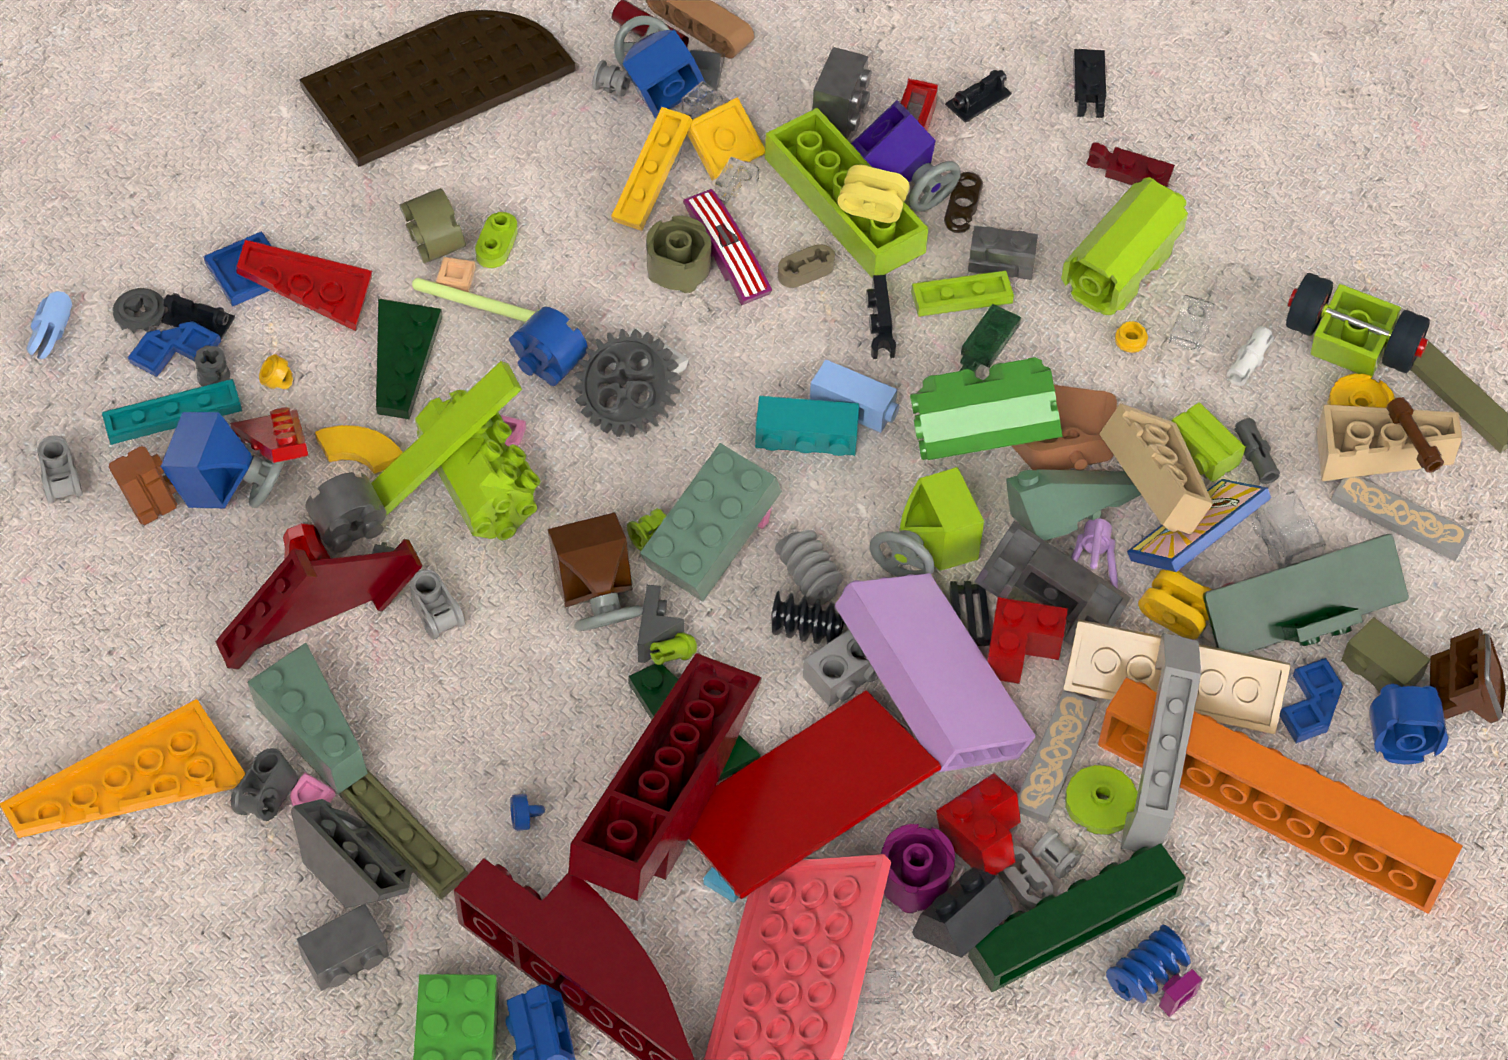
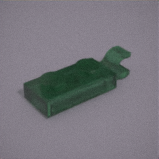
M992 304L962 345L961 355L963 357L960 360V364L963 366L959 371L969 369L976 372L980 364L990 368L1020 326L1021 317Z

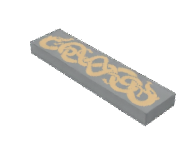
M1358 476L1342 479L1331 499V502L1454 561L1458 558L1471 534V530Z
M1063 690L1017 796L1020 814L1047 824L1095 712L1097 702Z

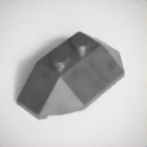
M324 799L292 807L291 814L303 864L345 908L378 902L408 893L413 868L369 824L345 811L331 808L332 804Z

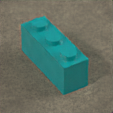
M759 396L755 448H763L770 451L789 450L801 453L815 452L836 456H855L859 403Z

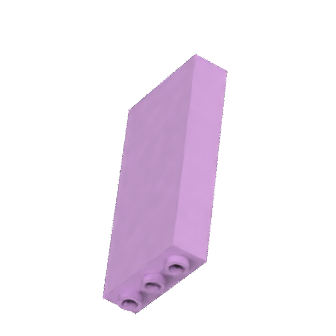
M930 573L908 574L893 578L882 577L867 581L855 580L843 589V594L834 606L921 746L941 765V770L938 773L1019 759L1036 736Z

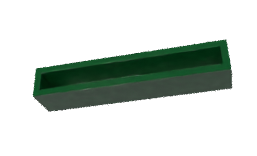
M1162 843L1150 849L1143 847L1133 853L1129 860L1119 865L1116 862L1107 865L1100 871L1099 875L1088 881L1085 878L1074 882L1066 892L1058 896L1053 894L1046 896L1037 903L1035 908L1025 913L1017 911L1011 914L1003 924L995 927L969 951L968 957L990 991L994 992L1180 896L1186 877Z

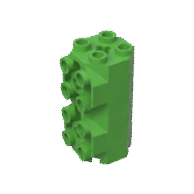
M1032 357L1019 361L995 364L989 369L990 375L984 380L977 378L976 373L969 369L926 377L923 380V387L917 393L910 394L913 414L919 413V415H915L914 419L917 439L924 438V440L918 441L921 459L933 460L1063 437L1051 368L1044 366L1041 359Z

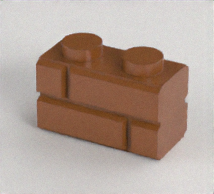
M141 445L128 452L127 457L121 456L110 462L108 468L140 524L145 526L158 519V515H165L176 509L178 504L172 495L177 490L166 475H161L164 471L160 467L163 462L159 455L156 453L151 456L146 447Z

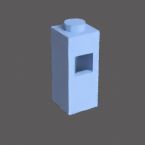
M825 359L811 381L810 400L859 403L858 423L880 433L887 422L892 423L895 420L900 405L896 403V388Z

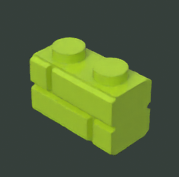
M1200 402L1189 408L1187 412H1183L1172 419L1171 422L1176 423L1199 474H1204L1211 482L1221 478L1226 472H1230L1242 462L1245 446Z

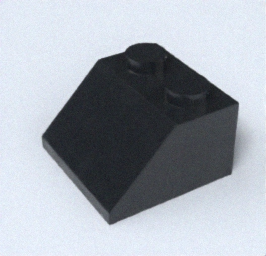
M973 867L965 872L944 894L938 896L920 914L912 933L915 938L962 958L1014 910L998 876Z

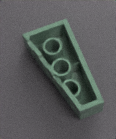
M304 643L247 682L255 707L337 794H340L368 774L361 749L307 643Z

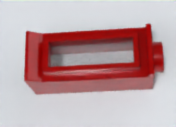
M908 78L901 104L928 131L936 108L938 85Z

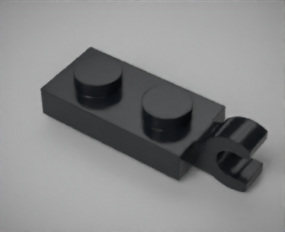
M873 275L872 288L866 289L867 308H873V314L869 315L870 333L876 334L871 343V356L873 359H877L878 350L885 348L890 352V358H894L896 342L892 336V318L886 275Z

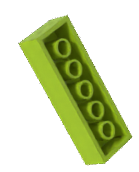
M818 108L766 133L765 159L871 278L873 275H885L926 253L928 227L905 202H903V209L899 219L893 223H884L852 215L839 207L837 202L838 196L845 185L844 181L849 168L854 165L872 166Z

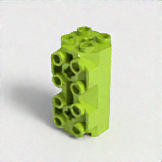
M1150 177L1144 178L1139 183H1134L1065 260L1061 279L1065 286L1070 282L1073 298L1097 313L1100 312L1103 315H1113L1117 310H1124L1138 294L1139 284L1143 277L1152 270H1158L1172 254L1175 240L1185 230L1188 212L1184 208L1187 202L1183 195L1172 191Z
M459 389L449 393L451 399L442 401L440 397L431 400L415 418L418 438L467 392ZM499 412L440 465L436 471L472 536L487 539L497 537L503 541L514 536L517 531L516 529L536 512L537 505L534 501L533 493L540 485L541 480L525 460V452L517 445L511 444L508 447L505 444L512 430L503 421Z

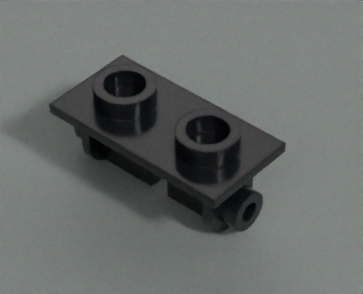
M1003 70L991 71L990 75L983 78L979 83H975L964 91H958L955 97L946 102L945 105L965 123L1012 94L1004 86V81L1007 80L1005 72Z
M173 293L172 295L167 294L164 299L163 305L168 308V311L161 322L173 327H179V324L193 321L218 334L222 340L235 319V315L226 313L224 308H214L202 303L197 304L192 300L180 297L177 293Z

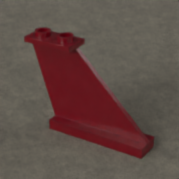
M403 539L396 549L391 552L309 561L304 550L293 549L215 642L227 668L239 670L256 649L369 601H373L378 611H384L423 565L409 539Z

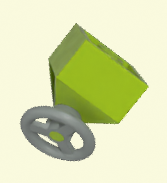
M956 467L919 478L906 503L899 533L891 531L881 532L871 539V555L884 570L897 577L908 574H932L934 566L942 571L979 559L984 519L959 468ZM884 542H887L892 550V554L888 558L883 555L880 549V545ZM898 565H912L921 570H907Z

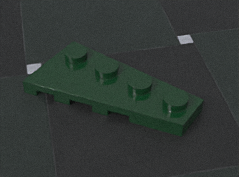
M378 299L377 414L410 419L442 320V309Z
M653 664L628 676V684L651 720L678 681V678L663 664ZM738 735L718 782L737 773L761 757V754L740 735Z

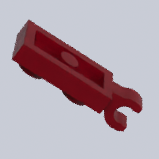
M1093 142L1091 145L1090 155L1086 163L1092 168L1105 169V177L1129 185L1139 183L1144 178L1150 177L1165 187H1168L1175 167L1174 164L1115 147L1113 153H1111L1106 146Z

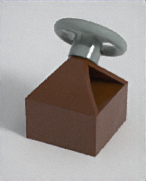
M615 512L547 529L555 582L565 608L590 601L594 616L581 619L575 623L574 627L577 631L591 630L642 615L643 608L639 605L625 608L620 607L617 594L632 591L633 588L626 536Z

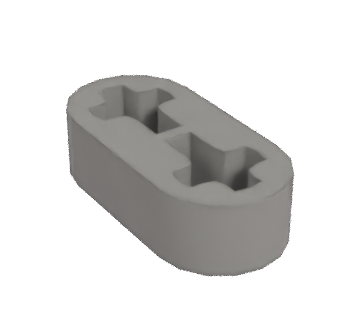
M1013 846L1015 863L1021 862L1020 872L1016 867L1012 866L1010 868L1007 867L998 874L1020 904L1027 910H1031L1036 907L1040 900L1053 894V885L1024 848ZM1030 885L1035 891L1043 890L1042 898H1039L1036 894L1029 896Z

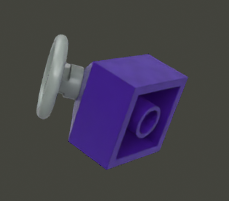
M898 100L851 143L873 168L899 173L908 182H914L915 185L909 195V205L915 211H926L941 203L953 191L960 178V167L953 161H945L935 166L931 164L936 140ZM945 171H951L945 176L941 175ZM921 192H923L924 196L922 197L920 202H918L919 195Z

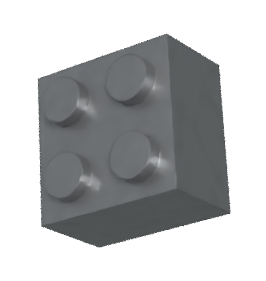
M833 47L814 87L812 110L818 108L848 140L851 130L856 131L861 117L860 110L867 108L870 92L866 91V88L870 83L872 70L868 69V56Z

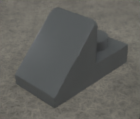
M690 50L707 86L688 99L715 102L725 53Z
M647 584L637 643L638 662L646 663L652 659L650 653L660 651L659 649L650 650L652 643L672 639L676 634L684 632V619L666 616L667 600H661V586Z

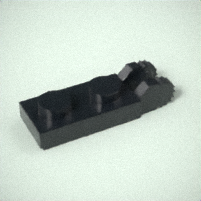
M1074 49V102H1076L1077 117H1084L1087 103H1096V118H1103L1106 99L1105 50Z

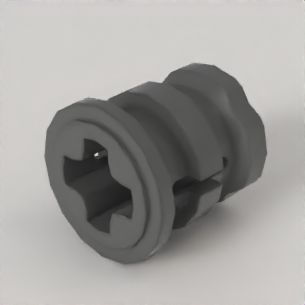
M208 345L196 352L194 360L197 369V380L202 387L230 380V370L227 367L225 355L221 348Z

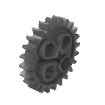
M620 329L619 338H616L609 332L607 333V343L604 344L601 340L596 339L598 349L596 351L589 348L586 349L587 354L590 356L588 361H578L584 367V372L574 373V376L582 381V383L573 386L576 392L582 394L575 401L580 406H585L581 413L587 418L591 417L589 422L595 427L600 425V429L605 433L612 429L613 434L620 437L625 429L626 434L634 437L635 428L637 427L645 434L647 433V423L650 422L655 427L659 426L656 418L658 415L668 418L669 415L664 409L666 405L676 406L670 395L680 393V389L674 386L673 382L681 380V376L671 371L675 370L679 364L674 359H670L673 352L668 348L663 349L665 344L659 338L653 342L654 337L649 332H646L642 337L641 333L634 329L629 337V334L624 329ZM647 358V366L643 370L637 371V364L642 359ZM611 363H616L615 370L611 374L605 375L606 367ZM655 377V380L653 382H645ZM604 383L610 384V385H606V386H603V387L599 388V386H600L601 384H604ZM649 390V398L643 403H638L640 394ZM613 395H617V402L608 408L606 406L608 399Z

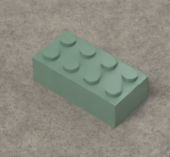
M719 443L640 552L646 565L703 602L781 494L782 490L776 476L722 443Z

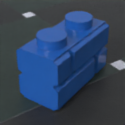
M541 984L526 991V994L521 993L507 1000L509 1015L506 1016L505 1022L509 1033L514 1037L516 1050L513 1052V1060H576L561 992L546 984Z

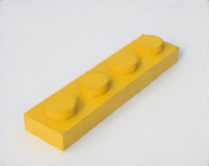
M661 107L611 215L614 222L640 231L643 230L691 126L692 119L689 115Z

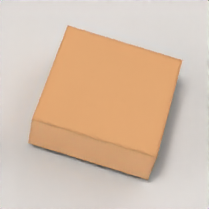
M443 257L436 283L469 292L476 269L475 261Z

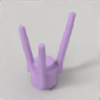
M1103 519L1088 520L1084 527V534L1077 536V543L1071 558L1077 562L1083 548H1085L1091 554L1090 567L1096 569L1099 555L1106 551L1110 584L1118 589L1114 554L1115 540L1111 538L1112 526Z

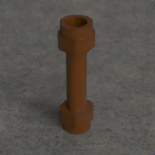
M1404 397L1392 400L1386 407L1389 416L1394 424H1401L1419 453L1416 460L1421 468H1424L1427 473L1441 468L1444 464V460L1441 457L1442 454L1437 446L1429 445L1412 417L1414 409Z

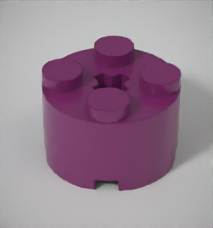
M919 824L901 826L887 836L881 854H884L891 861L884 895L903 912L915 913L926 910L938 896L944 894L952 885L955 851L951 841L940 830L931 827V830L919 827Z

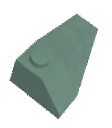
M1037 469L1025 470L1017 476L1006 479L1010 515L1021 526L1044 541L1069 534L1077 530V523L1088 517L1090 520H1095L1101 517L1102 509L1108 506L1120 507L1141 495L1125 471Z

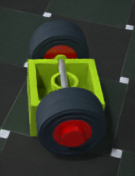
M1307 273L1298 289L1294 288L1287 304L1290 309L1286 319V327L1307 336H1312L1316 331L1310 355L1358 374H1367L1372 377L1381 358L1383 365L1394 368L1402 373H1408L1416 358L1423 356L1429 341L1425 338L1430 324L1429 318L1417 315L1409 310H1404L1400 315V306L1340 283L1328 305L1333 290V282L1313 273Z

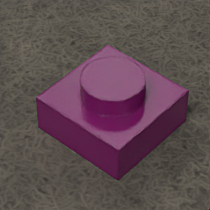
M1193 969L1183 977L1179 974L1174 975L1162 988L1164 995L1159 1007L1170 1017L1197 994L1203 979Z

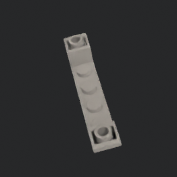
M1162 633L1156 661L1155 669L1161 670L1135 809L1134 812H1127L1120 847L1121 849L1134 852L1143 847L1150 849L1160 843L1163 844L1173 821L1201 677L1199 641Z

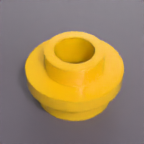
M1126 322L1116 331L1115 343L1123 351L1139 352L1147 345V332L1138 322Z

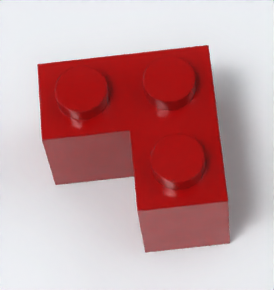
M998 597L987 662L1000 681L1020 684L1025 655L1059 660L1068 608Z
M995 773L936 810L939 830L951 841L955 853L971 868L975 867L997 875L1015 863L1012 834L1009 830L1021 823L1017 792Z

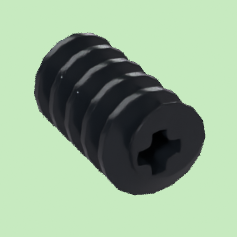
M777 591L771 613V628L773 635L778 636L785 627L786 637L791 639L799 630L801 641H806L812 633L815 644H820L824 636H826L828 644L842 634L844 620L840 614L836 613L834 602H831L824 611L822 610L820 599H817L812 608L808 607L806 596H803L799 604L796 605L792 593L782 602L780 591Z

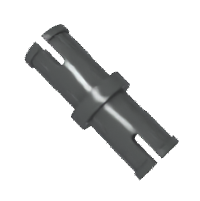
M1246 418L1239 421L1235 425L1236 428L1234 430L1245 446L1244 456L1246 460L1252 462L1262 484L1274 482L1279 478L1280 471L1270 455L1271 447L1269 443L1262 439L1254 419Z

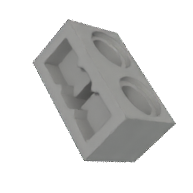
M847 630L804 659L803 678L829 707L839 700L845 701L849 699L856 689L867 681L873 682L879 678L850 630ZM856 656H863V657H865L866 659H857V658H855V657H856ZM833 674V675H837V676H839V677H838V678H830V677H828L827 675Z

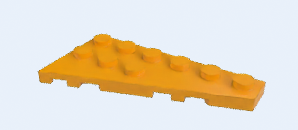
M195 699L1 802L0 807L17 837L21 838L234 789L246 773L199 701Z

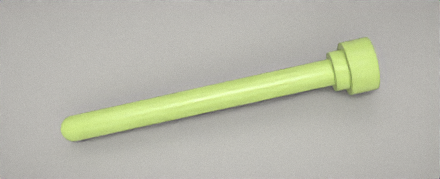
M415 278L412 281L414 290L526 322L535 313L532 310L422 278Z

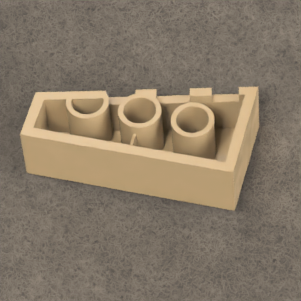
M1120 403L1100 432V436L1157 516L1160 523L1170 531L1176 532L1178 530L1191 535L1211 508L1213 502L1177 424Z
M1324 404L1317 428L1321 481L1422 469L1416 460L1419 453L1401 424L1393 423L1387 408ZM1414 410L1412 414L1414 421L1429 445L1437 446L1444 460L1443 466L1453 465L1462 440L1459 412Z

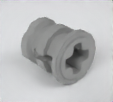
M601 60L595 69L592 87L594 90L603 87L606 92L612 93L616 91L617 95L624 96L631 79L625 69L621 71L616 65L609 67L605 60Z

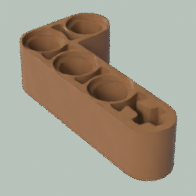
M646 0L648 7L655 14L716 52L725 53L726 58H734L755 38L754 32L747 22L711 0Z

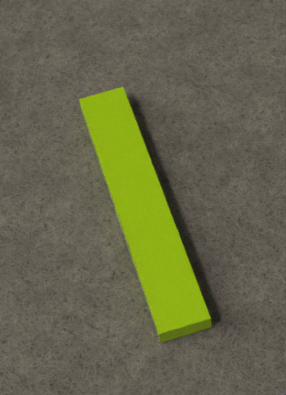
M500 361L371 482L386 509V516L522 390L508 363Z

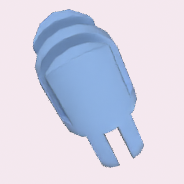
M52 292L38 305L31 323L33 332L27 345L28 353L33 355L43 339L37 355L38 359H45L50 354L56 340L62 338L72 307L71 299L65 292Z

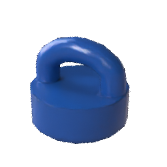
M526 794L512 795L510 798V811L513 829L515 831L529 830L530 817L543 815L546 810L543 805H528Z

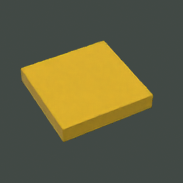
M738 97L692 119L691 126L687 132L712 181L765 154V147Z

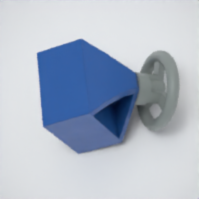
M638 16L628 20L619 29L614 42L616 59L620 66L628 73L638 94L655 119L661 107L671 109L707 86L694 57L675 30H670L663 21L652 16ZM640 25H649L645 35L636 42H624L630 30Z
M182 412L160 467L188 508L225 509L242 480L250 484L254 482L249 496V505L252 508H258L270 494L285 461L273 463L269 459L263 460L255 455H251L219 412Z

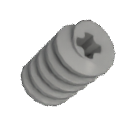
M805 530L786 535L775 545V551L780 555L781 561L787 566V570L793 576L795 583L800 586L801 593L807 597L809 605L813 606L817 599H820L821 605H823L836 595L837 587L843 581V575L836 571V564L833 561H829L830 555L827 551L823 550L824 545L822 542L816 540L817 534L813 530Z

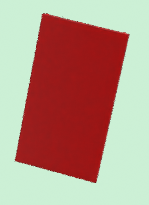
M865 690L716 785L689 840L731 887L735 895L743 899L941 770V765L872 694Z

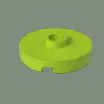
M1093 765L1081 769L1071 778L1065 793V808L1071 820L1077 825L1080 824L1087 828L1086 831L1093 834L1110 835L1124 829L1127 812H1134L1138 791L1132 780L1122 771L1106 765ZM1097 795H1106L1108 799H1100L1097 797Z

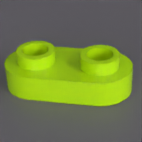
M497 212L487 218L475 246L476 259L481 266L497 268L507 261L518 235L517 220L512 214Z

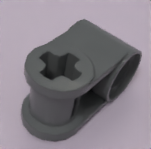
M269 748L263 750L254 758L251 767L232 792L230 801L235 813L239 815L251 813L263 821H269L277 815L280 806L298 781L296 771L278 749Z

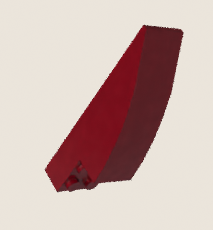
M698 653L694 655L570 844L568 874L635 901L639 900L653 876L664 880L667 879L691 836L729 759L759 689L762 677Z
M483 858L454 889L458 922L462 927L537 984H546L561 992L563 1003L634 1058L637 1060H695L667 987L646 951L624 921L587 882L567 873L542 900L533 888L528 885L522 887L514 881L512 875L505 867L500 864L494 866Z

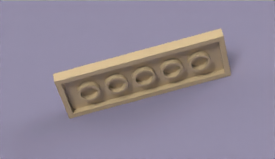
M1078 619L1063 690L1112 700L1127 677L1135 682H1142L1157 692L1161 670H1157L1155 667L1161 636ZM1199 644L1201 677L1194 711L1201 715H1208L1218 723L1275 734L1290 671V663Z

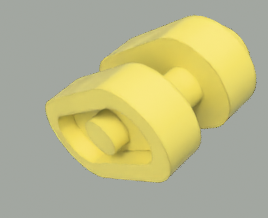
M854 165L847 172L844 181L845 185L840 191L837 202L839 207L846 213L884 223H893L900 217L903 202L906 200L910 185L907 179L899 173L867 165Z

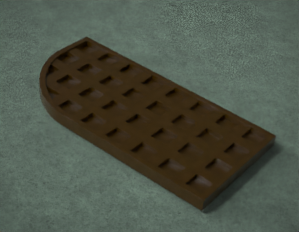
M474 10L448 15L299 80L301 89L356 165L360 167L573 73L576 70L573 59L553 34L540 24L508 12Z

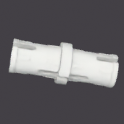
M1262 326L1257 327L1248 343L1240 347L1235 363L1227 372L1228 380L1232 384L1237 386L1245 385L1252 371L1261 365L1265 351L1274 340L1271 330Z

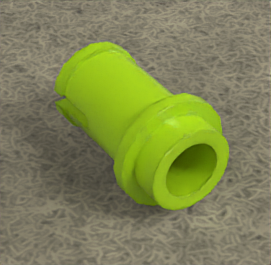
M681 632L672 639L652 643L650 650L659 649L660 651L650 653L657 665L679 658L681 660H689L696 653L697 644L692 635Z

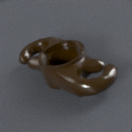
M973 172L961 173L959 182L950 194L944 223L947 229L954 233H964L970 229V224L968 223L972 221V216L977 211L983 188V181L978 174ZM971 180L975 185L964 186L961 182ZM965 198L970 200L972 204L960 206L955 201ZM963 218L966 223L956 225L952 220Z

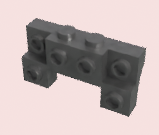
M1013 521L974 581L997 597L1006 598L1013 587L1016 586L1044 605L1068 608L1066 620L1071 622L1072 625L1063 641L1071 646L1078 619L1114 626L1131 599L1130 596L1015 521Z

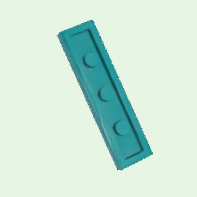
M230 379L101 413L110 445L174 429L177 427L182 412H219L221 416L242 411L234 380Z

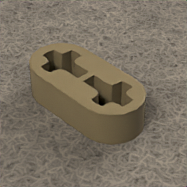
M817 244L788 255L778 263L777 278L783 286L796 288L827 276L834 269L835 253L829 246Z

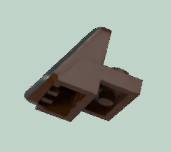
M1481 628L1451 638L1450 649L1430 656V686L1436 688L1445 719L1470 710L1489 723L1497 722L1502 718L1506 696L1504 674L1492 638L1487 633L1483 634Z

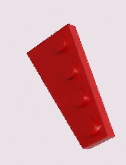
M248 240L244 242L236 267L237 274L354 331L357 330L372 279V270Z
M288 407L278 408L270 411L268 416L230 423L231 428L241 438L243 443H250L252 449L260 450L261 455L273 463L308 456L297 410L290 411Z

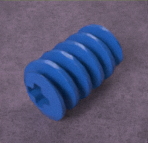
M1162 924L1158 931H1154L1149 935V939L1141 941L1138 948L1132 949L1127 954V957L1121 958L1116 963V966L1110 967L1106 971V977L1114 992L1122 999L1130 1001L1134 998L1139 1003H1144L1147 1001L1144 989L1150 994H1155L1158 991L1155 980L1161 985H1165L1169 980L1166 972L1172 976L1179 974L1178 964L1187 967L1191 964V961L1180 937L1170 927Z

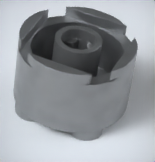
M354 472L335 476L318 487L320 493L314 500L310 495L306 501V510L322 540L327 546L332 547L336 553L347 550L353 541L362 537L366 539L375 538L384 530L382 523L386 517V509L368 477L361 473L362 477H356Z

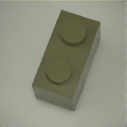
M1373 617L1347 643L1341 661L1353 673L1361 675L1373 684L1380 693L1381 688L1389 684H1397L1401 687L1415 686L1423 678L1430 658Z

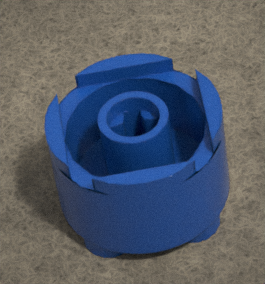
M542 307L509 338L510 344L520 358L517 362L519 368L529 376L536 374L551 386H556L579 363L578 361L583 359L587 354L586 349L588 348L581 331L578 328L573 331L566 324L570 319L554 308Z
M1389 684L1381 688L1380 695L1374 699L1369 708L1376 752L1380 751L1388 762L1402 765L1424 762L1423 756L1434 752V756L1439 755L1447 746L1448 734L1442 702L1436 688L1431 686L1401 687L1397 684Z

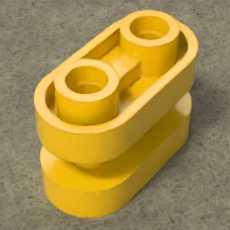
M1162 569L1152 581V588H1148L1139 599L1138 606L1141 612L1154 622L1183 638L1195 640L1205 629L1206 620H1209L1203 593L1212 589L1190 580L1180 571L1173 572Z

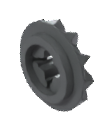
M137 288L129 290L115 301L113 305L114 320L122 330L128 328L133 334L140 329L148 332L151 326H159L160 319L166 314L163 305L164 299L159 293L151 289ZM144 304L145 312H142L140 316L135 317L134 312H138Z

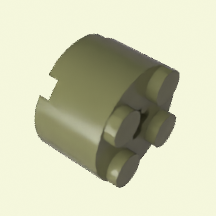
M443 189L430 191L399 204L404 219L408 222L405 224L412 242L416 241L419 245L416 247L423 264L466 247L461 227L457 225L454 210Z
M672 216L671 221L662 223V220H660L650 228L646 238L649 279L664 288L691 293L708 277L711 269V238L706 232V227L700 221L688 216Z

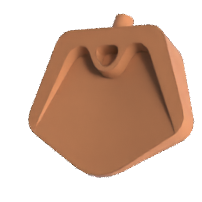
M1054 385L1063 437L1012 445L1014 450L1032 470H1066L1071 468L1084 470L1087 465L1109 461L1114 455L1100 436V432L1117 409L1116 396L1106 391Z

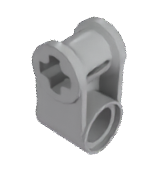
M56 435L44 438L39 443L37 452L42 470V483L48 504L54 503L56 498L73 494L77 497L83 496L78 473L74 466L67 441Z
M429 569L419 570L410 580L411 601L430 638L434 640L439 637V633L456 625L458 627L464 626L465 618L461 608L450 595L440 576L435 571ZM423 590H432V592L427 594L421 593Z

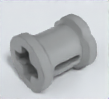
M1052 829L1036 843L1032 854L1035 857L1041 856L1055 870V876L1061 879L1077 865L1081 853L1077 850L1072 851L1058 838L1059 833Z

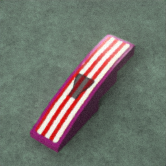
M709 189L684 199L683 203L690 217L700 221L706 227V232L711 238V257H714L724 280L730 281L741 306L770 295L772 288L755 255L714 190Z

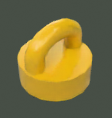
M277 354L269 356L260 369V383L270 389L278 387L285 390L291 387L293 375L288 367V361Z

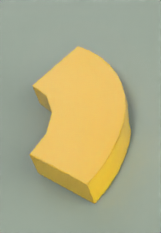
M340 425L315 431L316 440L329 463L338 460H353L366 465L376 474L385 470L403 453L390 438L369 428Z

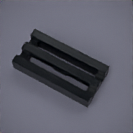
M950 581L949 590L952 608L961 620L959 594H965L968 632L977 646H990L991 631L986 589L978 584H971V581H964V585H958L957 581ZM972 594L978 595L982 637H977Z

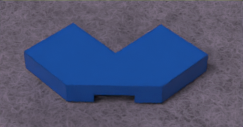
M190 321L179 324L177 328L146 332L128 356V360L132 365L158 377L175 352L195 362L196 352L200 348L208 345L218 346L221 338L218 334Z
M1326 658L1294 670L1293 677L1307 699L1282 708L1279 716L1296 744L1324 734L1329 729L1343 685Z

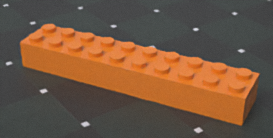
M1126 677L1106 709L1098 746L1142 768L1157 692L1142 682H1135ZM1194 711L1180 788L1428 914L1430 913L1463 845L1455 842L1444 833H1437L1419 824L1416 819L1410 816L1401 815L1385 807L1382 802L1376 799L1367 798L1351 790L1349 786L1342 782L1333 781L1317 773L1314 768L1308 765L1299 764L1285 757L1274 748H1267L1251 740L1240 731H1233L1217 723L1214 718L1208 715H1201Z

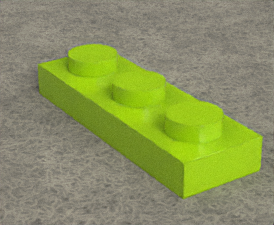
M1007 271L913 283L911 288L918 317L1012 304L1014 299Z

